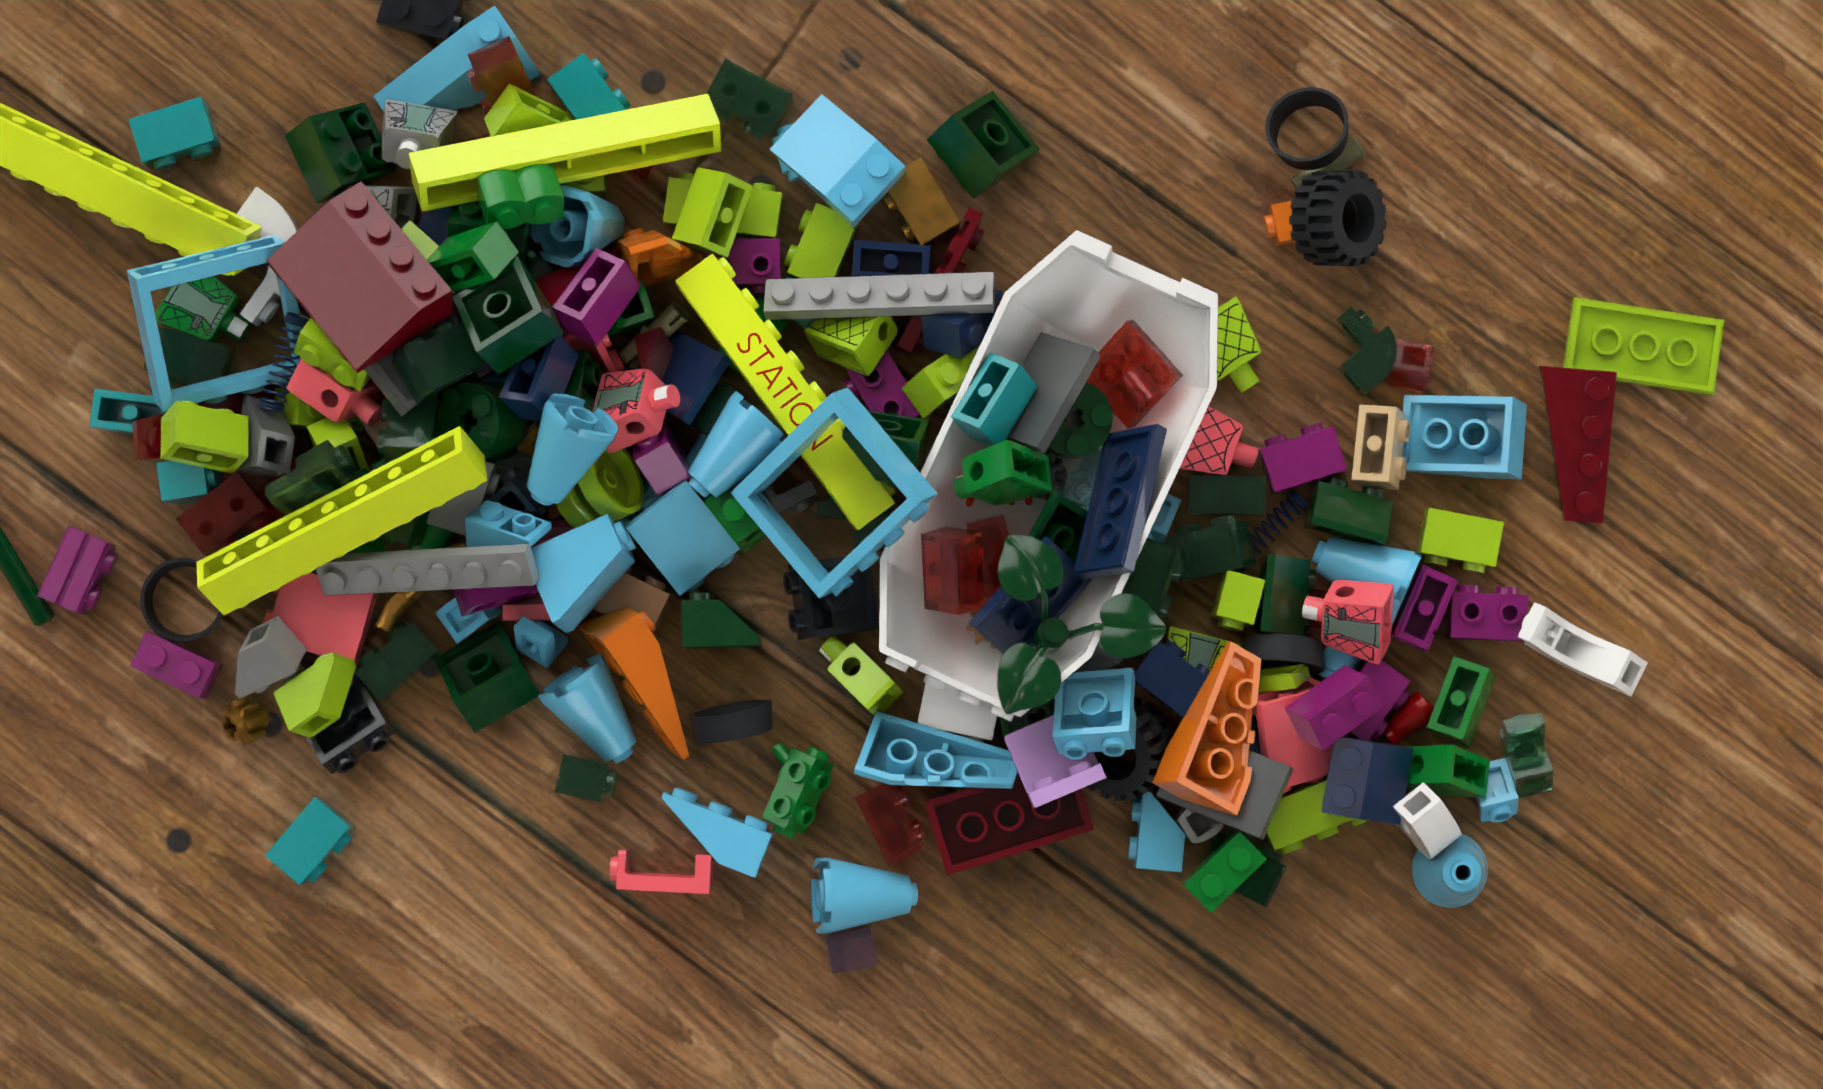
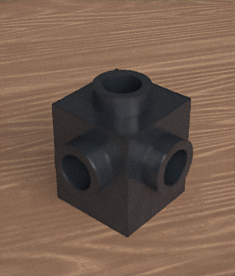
M531 464L522 471L517 466L510 470L499 480L503 487L489 499V501L500 503L503 506L531 514L537 518L552 507L551 505L540 504L531 497V492L527 488Z

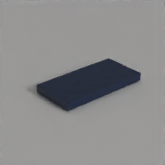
M1154 424L1110 433L1104 442L1073 570L1074 576L1086 580L1134 572L1167 429L1163 426Z

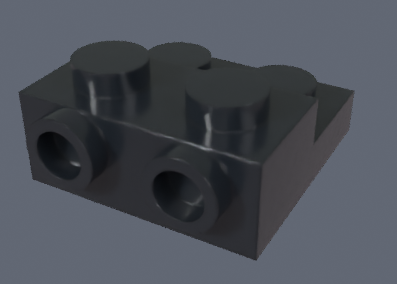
M382 0L376 22L379 25L442 43L462 28L464 15L460 14L464 0Z
M846 557L820 559L818 561L830 573ZM791 564L788 565L789 572L784 573L783 585L785 592L788 595L792 594L794 610L789 611L788 622L790 630L793 633L797 632L798 640L879 630L871 566L863 572L858 569L850 577L854 582L838 596H835L832 592L822 598H818Z
M356 668L340 719L312 738L306 737L321 765L331 774L336 771L338 773H346L356 767L358 764L357 758L368 750L370 752H378L387 747L390 743L389 737L396 733Z

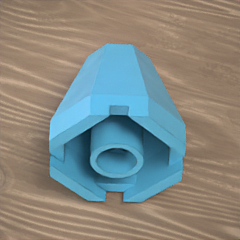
M560 185L564 195V217L547 224H531L530 235L535 243L541 244L544 251L539 252L544 261L567 268L579 267L588 260L596 248L603 251L623 235L625 219L618 206L590 192Z

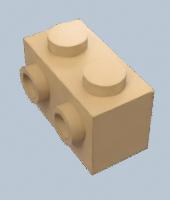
M1359 404L1351 480L1361 488L1399 490L1400 480L1405 479L1407 461L1405 457H1402L1403 444L1410 439L1411 424L1410 420L1406 419L1407 415L1398 407Z

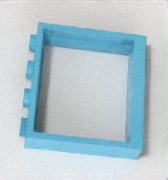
M277 235L127 270L153 399L163 411H168L175 401H192L195 403L205 401V403L213 404L222 402L227 399V395L238 392L243 394L258 393L264 389L265 385H269L266 380L289 383L287 380L271 375L268 372L272 371L285 375H291L292 373L271 364L171 390L150 292L265 264L267 259L285 243ZM276 275L284 316H286L285 313L287 312L300 314L298 301ZM285 322L288 329L299 331L303 329L300 326ZM287 331L288 338L298 339L297 335ZM289 342L290 348H295L296 345ZM301 357L293 361L296 362V364L298 365L299 361L301 360ZM283 361L278 363L280 365L294 366V364L289 361Z
M849 388L831 393L731 492L818 598H822L832 592L835 596H838L845 588L850 587L854 582L850 577L858 569L863 572L879 559L876 552L884 544L888 548L897 542L905 534L902 527L909 520L915 523L921 519L930 508L927 503L938 494ZM839 418L907 499L828 573L763 496L762 492Z

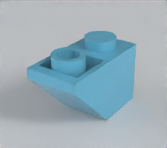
M486 500L465 518L466 547L530 544L532 546L552 529L551 522L503 506L500 503Z
M1151 792L1140 795V799H1133L1131 821H1136L1138 824L1136 837H1129L1128 859L1134 860L1135 868L1182 872L1185 833Z

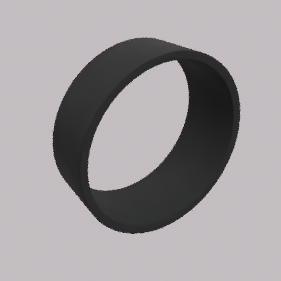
M1316 87L1296 89L1281 97L1269 111L1265 125L1266 137L1279 158L1290 167L1299 170L1320 169L1334 162L1347 145L1349 136L1347 110L1343 102L1330 91ZM1305 107H1323L1331 110L1341 119L1344 126L1343 132L1336 144L1325 153L1311 158H1295L1279 150L1277 142L1279 129L1285 119L1295 111Z
M190 558L168 560L157 566L148 575L143 584L140 596L142 614L152 630L168 640L186 642L201 638L215 627L222 616V613L219 611L214 622L205 630L196 634L182 635L165 628L155 615L153 593L159 580L176 568H197V560Z
M1255 634L1245 638L1244 649L1261 658V669L1305 664L1308 665L1309 674H1318L1324 671L1322 642L1319 640L1289 634Z
M762 699L735 702L690 714L689 719L697 742H725L770 731L773 729L772 701Z

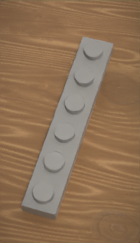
M994 272L766 279L763 312L766 320L994 313L995 276Z
M530 544L346 553L344 556L316 568L324 595L533 586L540 578Z

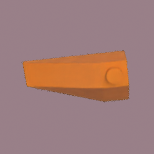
M643 228L634 229L622 235L623 239L617 240V249L620 250L621 259L627 262L637 281H644L647 287L679 278L703 261L702 254L655 230L645 232Z
M626 606L581 624L579 629L594 651L604 657L608 666L618 676L622 675L625 678L621 681L622 684L620 685L623 690L639 706L645 705L646 708L642 710L643 716L670 752L682 760L689 757L660 644L652 633L656 630V627L647 614L643 611L638 613Z
M1233 642L1226 643L1167 745L1152 782L1153 784L1182 800L1233 816L1238 815L1251 781L1252 767H1248L1250 744H1254L1255 731L1251 730L1253 708L1258 704L1261 658Z

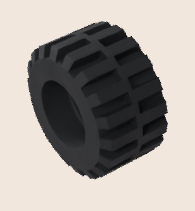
M1358 170L1312 172L1311 176H1306L1302 180V186H1297L1295 200L1291 201L1290 206L1292 216H1289V224H1292L1291 236L1292 240L1297 242V251L1303 254L1307 262H1313L1316 266H1359L1369 262L1370 256H1375L1378 252V244L1383 242V230L1386 229L1387 224L1385 220L1386 204H1383L1382 199L1384 196L1381 189H1377V182L1373 178H1369L1367 173Z
M1134 697V711L1137 717L1134 749L1136 765L1126 762L1120 756L1110 757L1103 752H1094L1098 763H1101L1106 778L1087 787L1092 791L1096 789L1101 790V797L1108 799L1113 795L1115 801H1124L1126 798L1133 800L1155 786L1152 782L1165 749L1171 740V735L1175 731L1172 725L1167 726L1164 720L1167 716L1162 711L1159 714L1154 711V704L1147 702L1142 705L1141 698Z

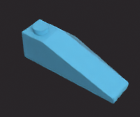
M494 5L460 28L373 97L383 112L386 99L448 110L467 109L474 107L476 104L498 99L508 84L522 89L540 77L541 74Z
M879 711L875 713L854 769V774L889 785L1012 789L1018 773L1009 750Z

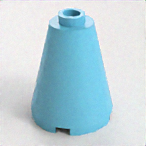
M737 391L730 396L688 470V473L693 476L688 483L704 498L710 493L717 498L743 480L787 438L756 407L750 405L745 399L743 400L744 397Z
M552 394L544 404L527 481V488L531 492V497L540 504L549 506L552 503H561L615 439L618 431L615 421L598 407L594 413L584 408L585 400L567 394Z
M1330 536L1327 543L1319 541L1311 561L1318 564L1315 571L1331 583L1336 580H1350L1394 585L1393 624L1422 555L1416 553V551Z
M597 654L586 659L590 666L578 668L575 665L562 673L543 689L546 694H539L538 698L547 709L605 762L613 759L615 763H619L634 752L632 746L636 743V738L608 664L601 654Z
M1462 834L1432 859H1428L1417 849L1412 859V876L1416 889L1427 901L1440 907L1455 908L1470 903L1481 893L1487 881L1488 863L1478 843L1469 836ZM1460 866V874L1456 877L1455 871Z
M827 857L816 858L814 861L813 869H820L819 879H811L813 922H821V925L815 929L816 933L828 934L910 913L911 906L917 905V884L911 883L909 875Z

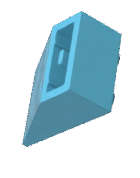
M678 787L674 788L673 793L663 792L661 798L719 864L754 878L758 875L774 832L767 830L768 822L750 815H746L744 821L731 816L734 809L714 801L710 802L709 807L696 802L698 795Z

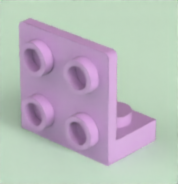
M1054 715L1004 737L1033 808L1106 778L1101 763H1098L1094 752L1087 753L1084 758L1079 760L1069 759L1064 754H1058L1052 738Z

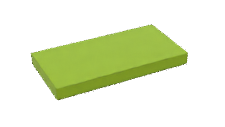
M1574 297L1571 305L1563 368L1617 372L1616 381L1712 396L1715 390L1724 320Z

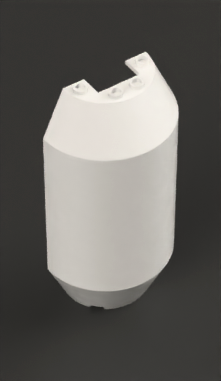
M1078 230L1004 293L920 472L938 494L927 503L930 508L926 511V514L915 523L909 520L902 527L905 534L890 547H885L880 558L879 652L888 656L885 661L886 664L905 673L908 667L926 674L923 682L944 691L946 685L960 690L957 698L976 707H979L981 701L993 705L990 712L1010 722L1014 715L1021 717L1030 710H1021L1012 714L1004 712L997 691V670L1004 654L996 647L991 648L989 642L981 641L976 644L975 640L977 637L974 631L966 630V626L973 618L969 614L972 607L975 605L982 608L986 598H991L1000 587L997 569L1005 538L1009 535L1027 536L1047 500L1033 497L1032 504L1028 506L1025 504V499L1015 501L1014 505H1009L1008 503L992 505L975 498L972 506H966L967 498H958L954 491L953 481L956 477L963 475L962 461L964 457L990 446L970 439L951 418V415L990 353L1019 363L1022 366L1041 332L1095 349L1101 357L1086 382L1097 387L1109 401L1113 412L1110 433L1159 424L1167 429L1139 547V556L1217 389V293L1182 278L1181 282H1178L1114 253L1111 245ZM1076 411L1071 414L1068 413L1065 425L1068 428L1074 425L1080 427L1081 424L1078 422L1080 415ZM1103 444L1094 452L1080 458L1068 459L1056 456V458L1063 460L1062 465L1067 470L1066 484L1059 493L1087 511ZM1130 573L1092 578V581L1058 619L1066 624L1068 630H1075L1093 623H1102L1100 610L1103 604L1114 595L1122 593ZM1102 630L1089 632L1074 637L1072 640L1067 639L1057 652L1043 656L1051 658L1057 663L1061 672V683L1092 657Z

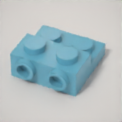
M1133 668L1074 672L1061 683L1060 689L1055 695L1052 738L1059 755L1064 754L1065 757L1073 760L1082 759L1089 752H1103L1107 756L1118 757L1123 755L1125 750L1135 749L1137 717L1134 711L1135 674Z

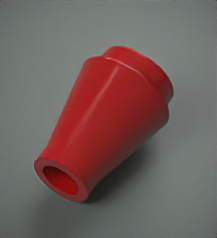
M1417 690L1412 696L1409 695L1402 706L1393 713L1387 721L1388 725L1383 733L1394 745H1397L1401 740L1428 725L1434 707Z

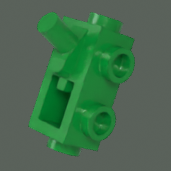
M780 742L772 748L771 752L783 767L778 773V781L762 818L775 824L772 829L774 832L794 839L796 832L805 834L807 827L815 820L817 814L816 806L822 792L831 783V771L835 764L827 761L830 754L808 746L807 751L793 747L790 751L783 742Z

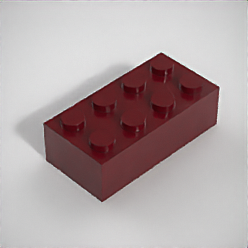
M1017 773L1012 789L967 787L924 801L947 875L1094 830L1082 789L1033 808L1019 773Z

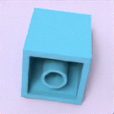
M648 480L644 481V501L640 510L620 519L628 532L679 596L686 591L691 592L697 589L704 582V577L715 568L719 569L729 564L735 556L734 553L740 549L687 480L659 495L656 494Z
M606 514L531 548L540 576L536 586L552 623L565 633L573 631L635 562L631 550L636 549V544L632 535L624 528L621 521L615 522Z

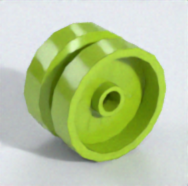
M625 448L610 454L605 450L561 503L555 504L560 514L574 528L606 514L614 521H618L641 508L644 501V486L640 472Z

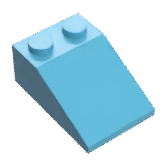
M822 94L770 148V151L853 228L905 173V165Z
M1404 395L1403 413L1407 415L1406 419L1410 420L1411 424L1410 439L1408 442H1404L1402 457H1405L1407 461V472L1488 479H1522L1527 413L1526 403L1514 397Z

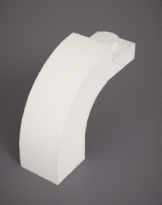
M257 186L237 213V215L263 226L260 238L277 235L286 242L299 230L296 222L284 207ZM269 265L263 282L240 313L241 316L257 327L262 321L267 323L279 307V304L276 303L280 297L277 277Z
M1535 602L1530 612L1525 616L1522 622V629L1518 635L1520 639L1525 641L1524 644L1541 655L1630 697L1648 662L1632 651L1576 627L1547 607Z
M1424 782L1417 788L1412 789L1402 800L1393 806L1401 817L1400 825H1396L1428 859L1434 858L1462 835L1458 824L1445 804Z

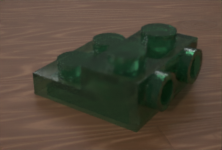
M326 440L296 457V469L266 485L265 497L286 516L370 472L366 468L357 470L353 466L350 453L343 445L335 448Z

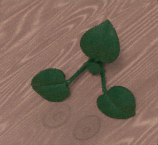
M1009 535L1005 538L997 569L1000 586L1009 597L1018 601H1030L1038 594L1041 598V615L1039 616L1041 624L1033 634V643L1038 652L1027 643H1017L1004 653L999 662L997 691L1001 706L1006 714L1040 707L1054 698L1060 689L1061 672L1054 660L1043 656L1057 652L1067 639L1072 640L1074 637L1102 630L1099 644L1104 652L1117 658H1132L1149 651L1163 638L1166 633L1165 624L1146 601L1132 594H1118L1108 599L1100 610L1102 623H1093L1075 630H1068L1062 620L1049 618L1048 595L1045 590L1058 587L1063 580V566L1059 556L1046 543L1031 536Z

